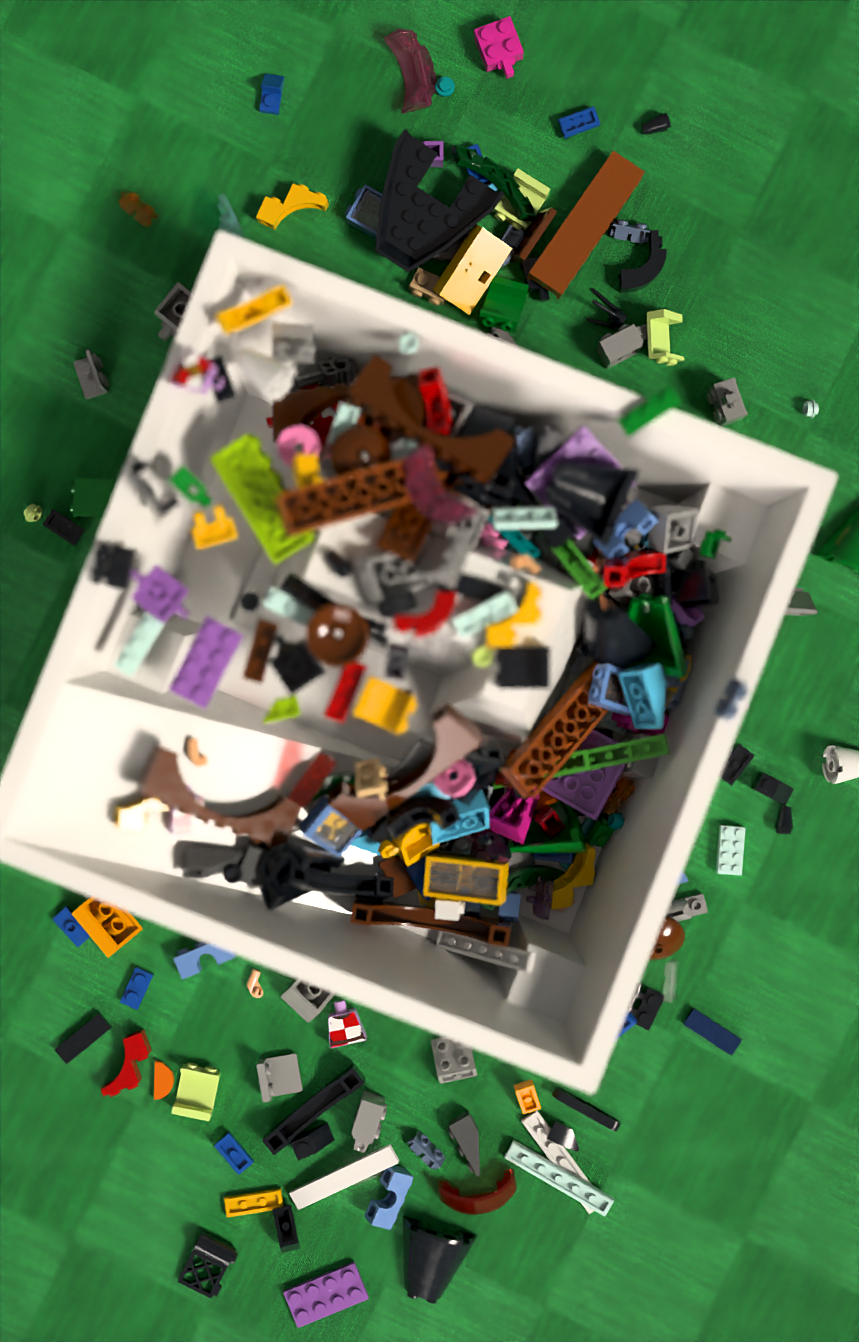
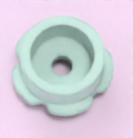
M406 333L401 336L398 341L400 350L404 353H414L419 345L418 338L412 333Z
M814 399L804 402L803 413L804 416L814 418L815 414H818L819 406L818 403H815Z

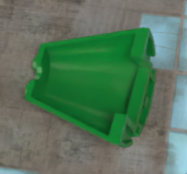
M859 506L814 555L830 564L837 563L859 574Z
M640 593V597L631 599L627 615L656 643V646L643 661L631 664L629 667L641 663H660L661 666H664V675L678 678L686 676L688 666L668 596L652 597L651 593Z
M557 799L558 802L549 806L555 810L565 828L550 840L532 819L523 844L505 837L509 841L506 845L510 848L511 853L586 852L581 822L577 813L573 812L574 808Z

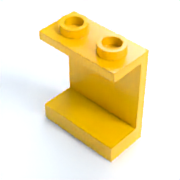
M370 676L353 715L366 719L399 735L400 731L405 732L409 723L406 720L408 713L414 712L418 702L414 701L416 696Z

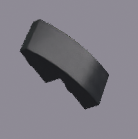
M222 355L208 359L217 367L215 375L224 379L220 390L212 388L217 404L237 397Z

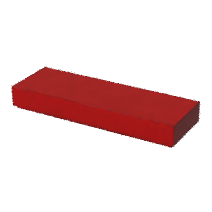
M358 662L344 666L325 711V717L342 724L344 723L367 666Z

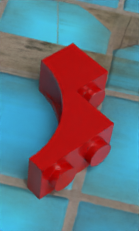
M627 551L625 559H605V587H625L626 583L635 577L652 573H665L666 554L659 551Z
M144 1029L124 1037V1065L120 1074L100 1089L103 1097L106 1095L113 1097L121 1093L120 1090L127 1088V1090H131L139 1086L138 1083L142 1080V1076L136 1059L137 1062L148 1058L152 1051Z

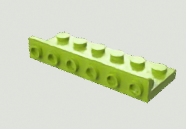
M245 434L210 457V460L274 565H277L309 543L315 542L317 540L315 537L316 532L313 531L286 539L273 498L290 490L284 487L282 483L284 481L283 477L272 467L273 461L267 453L264 454L261 449L262 443L256 435L253 436V434Z

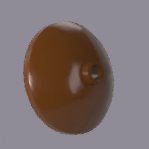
M359 425L342 431L336 437L331 447L330 461L336 476L341 477L391 463L392 453L388 441L379 431L369 426ZM363 452L367 453L368 458L366 460L362 458Z
M331 604L319 609L312 616L307 626L306 640L311 653L314 654L316 659L329 666L342 667L356 662L364 654L369 643V628L365 618L355 608L345 604ZM336 630L342 631L340 637L335 636L334 632Z
M664 916L647 960L665 959L682 947L685 933L678 921Z

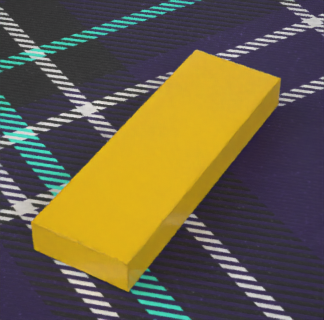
M281 1188L224 1197L226 1217L271 1211L272 1209L284 1207Z

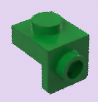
M722 530L706 531L704 540L700 545V554L715 560L720 542H731L732 538L726 536V532Z
M599 816L597 820L593 819L596 824L586 837V840L590 844L603 848L614 831L612 830L613 828L607 825L608 818L606 816Z

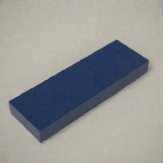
M692 1008L683 1022V1025L731 1056L742 1041L741 1038L695 1008Z

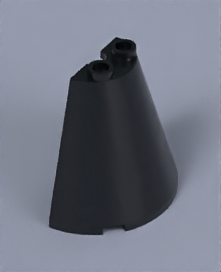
M567 462L557 463L552 473L556 477L553 483H548L545 494H548L546 501L607 547L629 491L632 490L639 474V470Z
M589 598L586 599L582 640L586 651L593 660L599 664H610L618 668H627L636 662L640 663L649 656L656 643L623 610L612 606L603 610L600 608V602Z
M293 843L275 846L264 857L259 876L262 877L260 891L264 903L269 910H273L312 892L279 887V873L286 864L293 862L300 871L305 870L309 866L314 869L332 872L333 867L339 869L346 859L342 855L339 857L329 851Z
M403 1215L404 1288L407 1291L408 1297L413 1299L419 1297L425 1299L428 1303L435 1304L441 1298L477 1239V1235L459 1230L456 1236L422 1227V1220Z

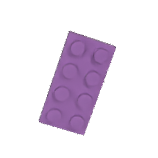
M206 616L168 690L206 709L244 635Z
M355 1261L287 1288L283 1292L298 1328L369 1299Z

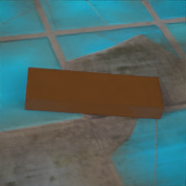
M259 619L242 679L263 684L269 663L268 660L275 643L274 638L277 636L280 624Z

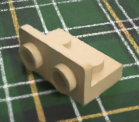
M418 268L412 282L409 284L411 294L419 298L422 296L428 298V302L439 306V304L444 306L446 302L445 298L433 291L440 277Z
M379 758L355 762L356 793L358 798L379 794L380 799L385 800V792L388 791L386 780H384V777L387 776L385 765H381Z

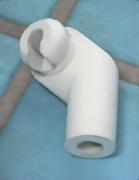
M508 576L506 585L512 593L511 597L516 607H518L524 593V588L518 577Z

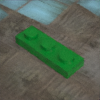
M670 385L617 419V422L629 438L682 402Z

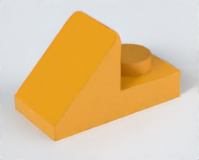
M532 1079L514 1085L523 1114L541 1109Z

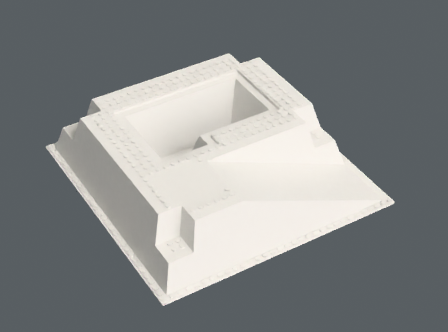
M219 231L205 262L0 781V861L593 1094L603 1074L837 480V474L674 409L628 438L617 422V419L648 399ZM281 285L285 286L293 303L291 306L250 327L224 334L216 317L218 313L247 303L270 289ZM272 322L313 325V345H315L313 363L281 361L296 370V377L317 372L318 363L327 361L329 357L335 358L336 355L338 357L345 356V359H351L352 363L355 364V378L350 384L357 379L374 354L392 364L390 377H408V374L411 373L419 374V370L439 366L448 393L471 402L475 407L477 405L488 407L495 412L510 416L515 419L513 431L516 426H521L525 430L532 427L535 436V433L540 432V428L551 425L559 429L564 444L584 425L622 468L639 470L635 481L637 484L629 491L622 511L636 499L650 512L652 508L664 505L698 509L694 547H690L689 550L695 554L697 560L706 561V568L716 574L718 604L700 606L705 617L696 626H687L683 638L687 647L683 653L685 658L687 655L692 656V669L689 680L683 687L679 703L672 708L664 710V713L669 718L664 734H667L670 754L658 757L653 778L634 779L624 775L619 777L616 787L617 813L623 814L624 825L621 829L613 832L603 848L593 845L596 852L593 885L573 888V898L576 903L564 911L551 910L542 902L543 885H534V888L514 890L521 894L519 921L510 922L511 930L508 946L536 953L532 973L438 948L435 945L439 930L399 925L365 926L350 923L351 912L356 897L312 891L273 910H269L264 903L259 885L241 881L235 884L227 883L223 878V872L202 880L182 878L181 857L186 846L236 850L246 853L245 846L249 840V835L243 833L242 837L231 833L232 828L225 827L224 830L213 826L214 821L209 820L211 828L172 835L168 832V810H145L147 812V823L144 824L143 830H119L114 826L116 805L128 804L141 798L142 793L136 791V788L154 745L164 747L179 754V768L186 785H190L192 795H199L202 797L204 806L207 809L223 815H242L257 811L275 801L278 795L295 801L289 795L300 784L307 780L320 778L324 774L355 772V762L379 758L381 765H385L388 777L418 738L433 744L435 743L436 729L432 726V713L446 702L480 730V745L501 748L504 761L506 762L593 662V659L588 654L576 675L568 670L580 656L575 649L582 642L585 602L589 597L572 575L556 569V563L559 560L558 556L552 552L546 557L534 539L530 542L541 553L534 559V562L541 568L535 575L527 568L517 569L510 566L509 562L513 556L522 555L512 544L507 543L503 549L492 545L487 547L480 542V536L474 550H470L461 574L504 585V592L508 591L510 595L512 593L506 585V579L508 576L518 577L524 588V593L517 607L518 610L525 599L527 583L537 582V587L541 588V600H537V608H541V621H538V625L512 626V629L517 632V642H513L512 647H550V689H499V685H495V672H499V664H495V651H499V647H488L493 654V659L489 665L481 667L473 662V650L478 646L487 647L486 627L461 638L452 622V618L484 603L482 601L457 595L453 612L447 623L437 632L421 638H414V630L406 633L393 630L394 616L382 618L377 601L367 603L356 563L389 554V552L375 546L394 508L316 530L315 537L317 540L315 542L309 543L277 565H274L210 460V457L245 434H253V436L256 435L261 441V449L264 454L267 453L272 459L273 464L271 465L274 470L278 471L283 477L284 481L282 483L284 487L290 491L299 489L294 478L293 468L283 462L279 455L278 444L273 442V428L267 426L266 418L273 416V404L264 398L238 365L240 352L248 348L272 357ZM406 333H412L419 340V345L414 353H404L400 350L399 338ZM185 346L207 360L222 355L237 397L217 404L211 387H209L207 394L204 395L172 386L169 381ZM293 375L290 380L293 382V384L289 389V391L292 393L298 392L299 389L295 386L294 379L296 377H294ZM330 408L321 413L323 418L332 416L335 420L336 415ZM512 431V433L509 434L514 438V442L517 445L515 436L513 435ZM302 442L293 445L296 453L303 451ZM330 457L318 462L321 466L319 474L324 481L338 478L333 471ZM144 460V462L151 461L153 463L152 466L141 472L140 476L158 502L167 497H176L180 504L164 515H154L127 475L131 471L129 467L136 462ZM182 465L207 488L205 493L214 500L206 509L197 501L192 504L168 481ZM194 485L189 486L188 490L192 494H196L198 492V489ZM431 498L421 500L418 506L438 514L443 501L438 499L436 502ZM223 505L226 519L233 518L238 538L198 549L192 529L197 528L193 513L203 511L206 525L217 522L213 507ZM715 529L725 531L726 536L732 538L731 542H720L717 556L714 560L700 554V545L704 540L706 531L714 532ZM430 531L422 545L423 554L430 538L441 536ZM100 542L108 544L107 552L112 553L114 545L136 549L132 571L136 569L145 576L152 571L155 565H158L190 591L183 599L181 605L190 612V615L186 619L176 612L170 615L133 677L114 667V664L146 613L151 616L153 615L130 598L139 584L134 578L130 577L128 590L106 586L107 578L101 577L100 585L92 583L93 575L91 573L92 569H95L97 560L95 554L96 550H99ZM639 547L634 551H641L645 547ZM330 549L350 560L355 567L347 578L337 577L324 558V555ZM105 558L103 571H109L111 559ZM290 572L339 604L351 606L359 611L362 616L375 619L378 623L382 621L388 624L387 631L384 634L389 636L386 649L368 644L364 654L356 661L367 666L343 724L325 717L324 714L344 666L334 667L320 662L327 673L294 694L298 697L301 715L264 724L263 719L275 700L289 697L290 694L269 663L263 684L242 679L259 619L280 624L277 636L282 634L287 642L292 640L295 643L302 638L306 640L307 627L263 606L270 588L273 587L279 590L280 585ZM431 581L432 586L413 591L417 608L397 615H423L434 606L435 593L446 591L439 590L441 584ZM252 591L260 597L261 604L256 611L247 612L241 608L240 597L245 592ZM598 596L595 597L593 600L598 602ZM614 598L611 599L617 609L623 610L626 614L628 613V609L622 604L619 605ZM514 612V613H512V614H510V615H508V616H506V617H504V618H502V619H500V620H498V621H496V622H494V623H492V624H490V625H488V626L500 624V623H502V622H504V621L510 619L514 614H516V612ZM206 616L243 634L244 637L207 708L204 709L168 689ZM336 630L334 632L335 636L340 637L342 631ZM276 641L274 643L270 659L278 654L276 652V649H278L279 646L276 643ZM390 643L410 646L404 681L384 677ZM370 676L416 696L414 701L418 703L414 712L408 713L406 720L409 723L405 732L400 731L399 735H397L395 732L353 715ZM734 677L741 681L739 685H741L742 681L748 685V694L738 704L739 710L736 717L727 722L723 719L724 715L722 718L715 716L716 711L714 709L721 697L726 700L729 699V696L723 694L729 680L732 681ZM596 725V726L593 728V729H595V730H598V729L609 730V729H606V728L601 727V726H599V725ZM626 729L625 735H634L635 733H632L630 729ZM612 731L613 740L621 743L625 735ZM197 739L198 753L207 756V765H201V767L194 765L188 757L187 740ZM504 787V793L509 787ZM322 797L312 801L305 807L302 806L295 824L300 825ZM578 816L581 825L587 816ZM322 823L319 832L325 835L324 831L329 826ZM338 831L336 839L342 833L341 831ZM476 832L471 833V834H468V835L466 836V837H474L475 842H476V844H477V841H476ZM350 845L349 849L342 854L346 860L340 868H332L333 873L383 876L378 863L387 858L382 857L381 854L379 856ZM535 860V865L551 866L564 872L567 871V869L559 865V862ZM417 889L395 899L391 897L382 900L420 906ZM496 906L490 912L483 907L480 916L499 919V909Z

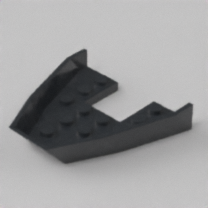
M404 129L394 145L382 194L375 251L405 271L410 272L446 250L492 212L503 198L504 193L502 191L500 193L496 192L470 175L451 207H447L418 188L438 153L409 135L408 130Z

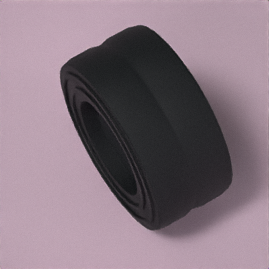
M413 591L396 594L377 601L382 618L417 608Z

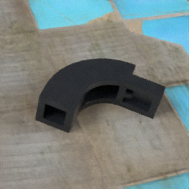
M651 230L649 233L648 262L637 269H621L619 273V293L642 290L650 285L659 275L667 255V249H659L662 248V236H659V230Z
M425 795L409 799L396 807L398 813L387 820L385 824L391 837L396 840L417 824L432 822L446 831L461 818L456 805L448 799L435 795Z

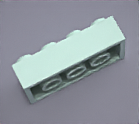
M719 825L716 873L742 875L745 827Z

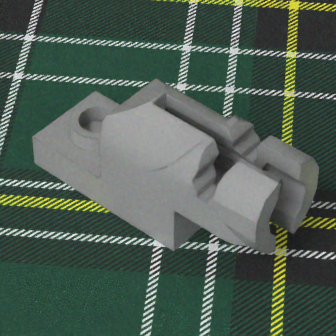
M700 893L670 901L665 916L679 922L691 919L692 916L708 913L704 894Z

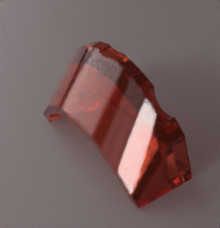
M514 1169L505 1170L503 1179L496 1181L497 1191L460 1197L459 1188L451 1187L448 1180L438 1181L441 1202L457 1212L469 1215L489 1213L500 1208L510 1200L517 1187Z

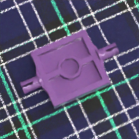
M155 565L152 571L145 576L136 569L131 572V577L139 582L130 598L159 621L165 623L170 615L175 612L184 619L190 615V612L181 606L183 599L190 591L158 565Z

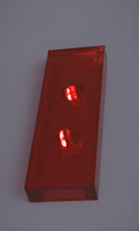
M320 751L290 792L288 799L305 808L337 765V761Z

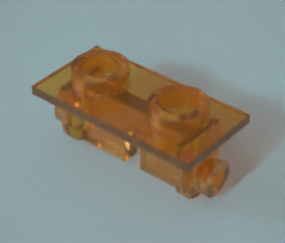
M132 191L121 193L124 197H121L118 201L120 207L130 215L136 210L137 213L134 219L143 226L150 227L153 223L151 219L159 217L154 212L153 207L139 200L140 197Z
M624 777L617 781L604 806L603 811L608 816L614 814L622 805L618 800L619 798L625 802L634 793L633 781Z

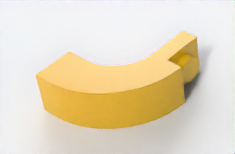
M281 285L266 291L247 303L220 312L216 317L226 335L259 323L286 309L293 303L285 286Z
M296 454L292 458L293 474L299 488L324 482L318 471L317 454Z

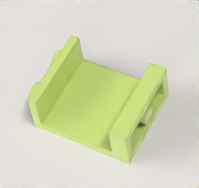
M517 169L513 179L520 185L519 190L524 197L529 198L537 214L548 197L550 188ZM503 195V198L492 212L498 220L502 222L505 220L516 230L520 229L524 233L532 222L519 220L513 206L505 195Z
M665 309L647 312L649 359L656 360V363H665L666 366L677 365V362L684 361L683 356L670 353L669 325L682 323V314Z
M190 1062L183 1064L180 1069L181 1077L176 1101L171 1114L210 1121L221 1071H216L215 1067L210 1066L201 1068L197 1064Z

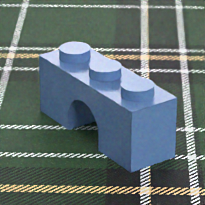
M636 499L619 515L608 546L602 545L596 539L593 542L608 559H620L629 550L624 543L625 534L631 529H637L645 535L658 520Z
M463 887L462 892L470 893V887ZM512 891L506 897L505 903L496 905L499 909V919L510 920V922L519 921L521 894ZM462 901L465 902V914L480 916L483 906L477 902Z
M200 941L194 944L195 948L188 950L186 947L177 951L178 955L173 959L183 980L201 972L200 956L203 954L212 955L217 965L236 958L238 954L208 942Z
M393 1165L383 1171L380 1182L389 1192L381 1200L371 1199L364 1217L372 1226L391 1230L414 1178L406 1168Z

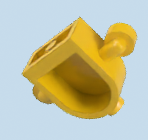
M424 822L413 826L396 840L392 837V841L382 842L378 847V852L384 858L391 857L397 853L408 867L440 847V843L432 844L430 822Z

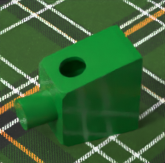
M184 465L168 479L192 504L197 501L206 509L214 501L205 493L207 488ZM190 485H194L198 489L196 494H192L188 490Z

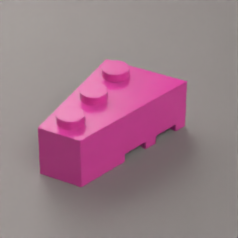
M510 786L489 812L491 831L523 844L540 797L539 793L536 797L520 799L514 793V786Z

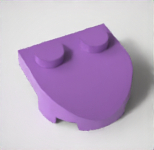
M672 593L673 605H670V608L676 614L674 618L681 625L696 626L705 617L700 607L685 609L675 602L676 593Z

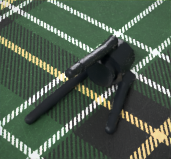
M592 288L591 291L613 310H610L596 300H592L593 304L610 314L607 319L610 323L586 318V321L609 327L612 330L615 327L620 328L627 315L601 293Z

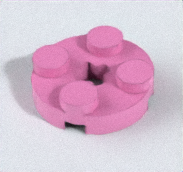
M296 426L284 431L278 441L279 455L283 462L292 467V458L296 454H317L318 457L320 452L319 441L313 431L303 426ZM302 442L304 451L296 453L293 445Z
M486 520L480 534V542L487 547L492 545L503 549L509 541Z
M462 758L460 761L452 764L447 771L436 776L434 784L444 795L457 798L471 788L475 781L474 770ZM452 772L454 774L458 772V778L456 780L450 781V774Z

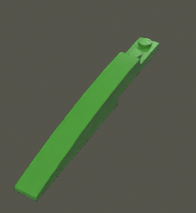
M532 492L535 498L544 506L541 500ZM538 531L545 540V536L543 535V533L541 531ZM571 540L561 548L556 550L551 548L578 584L582 586V589L590 599L593 600L607 589L604 582Z
M667 734L573 752L552 778L668 755L670 750ZM499 768L498 772L502 775L499 783H491L494 785L493 789L513 786Z

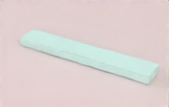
M515 1140L512 1141L504 1155L505 1159L603 1216H606L614 1202V1197Z

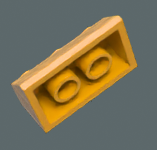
M90 897L71 913L108 958L143 929L129 911L94 897Z

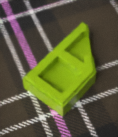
M297 695L276 699L263 719V724L300 716L301 711Z

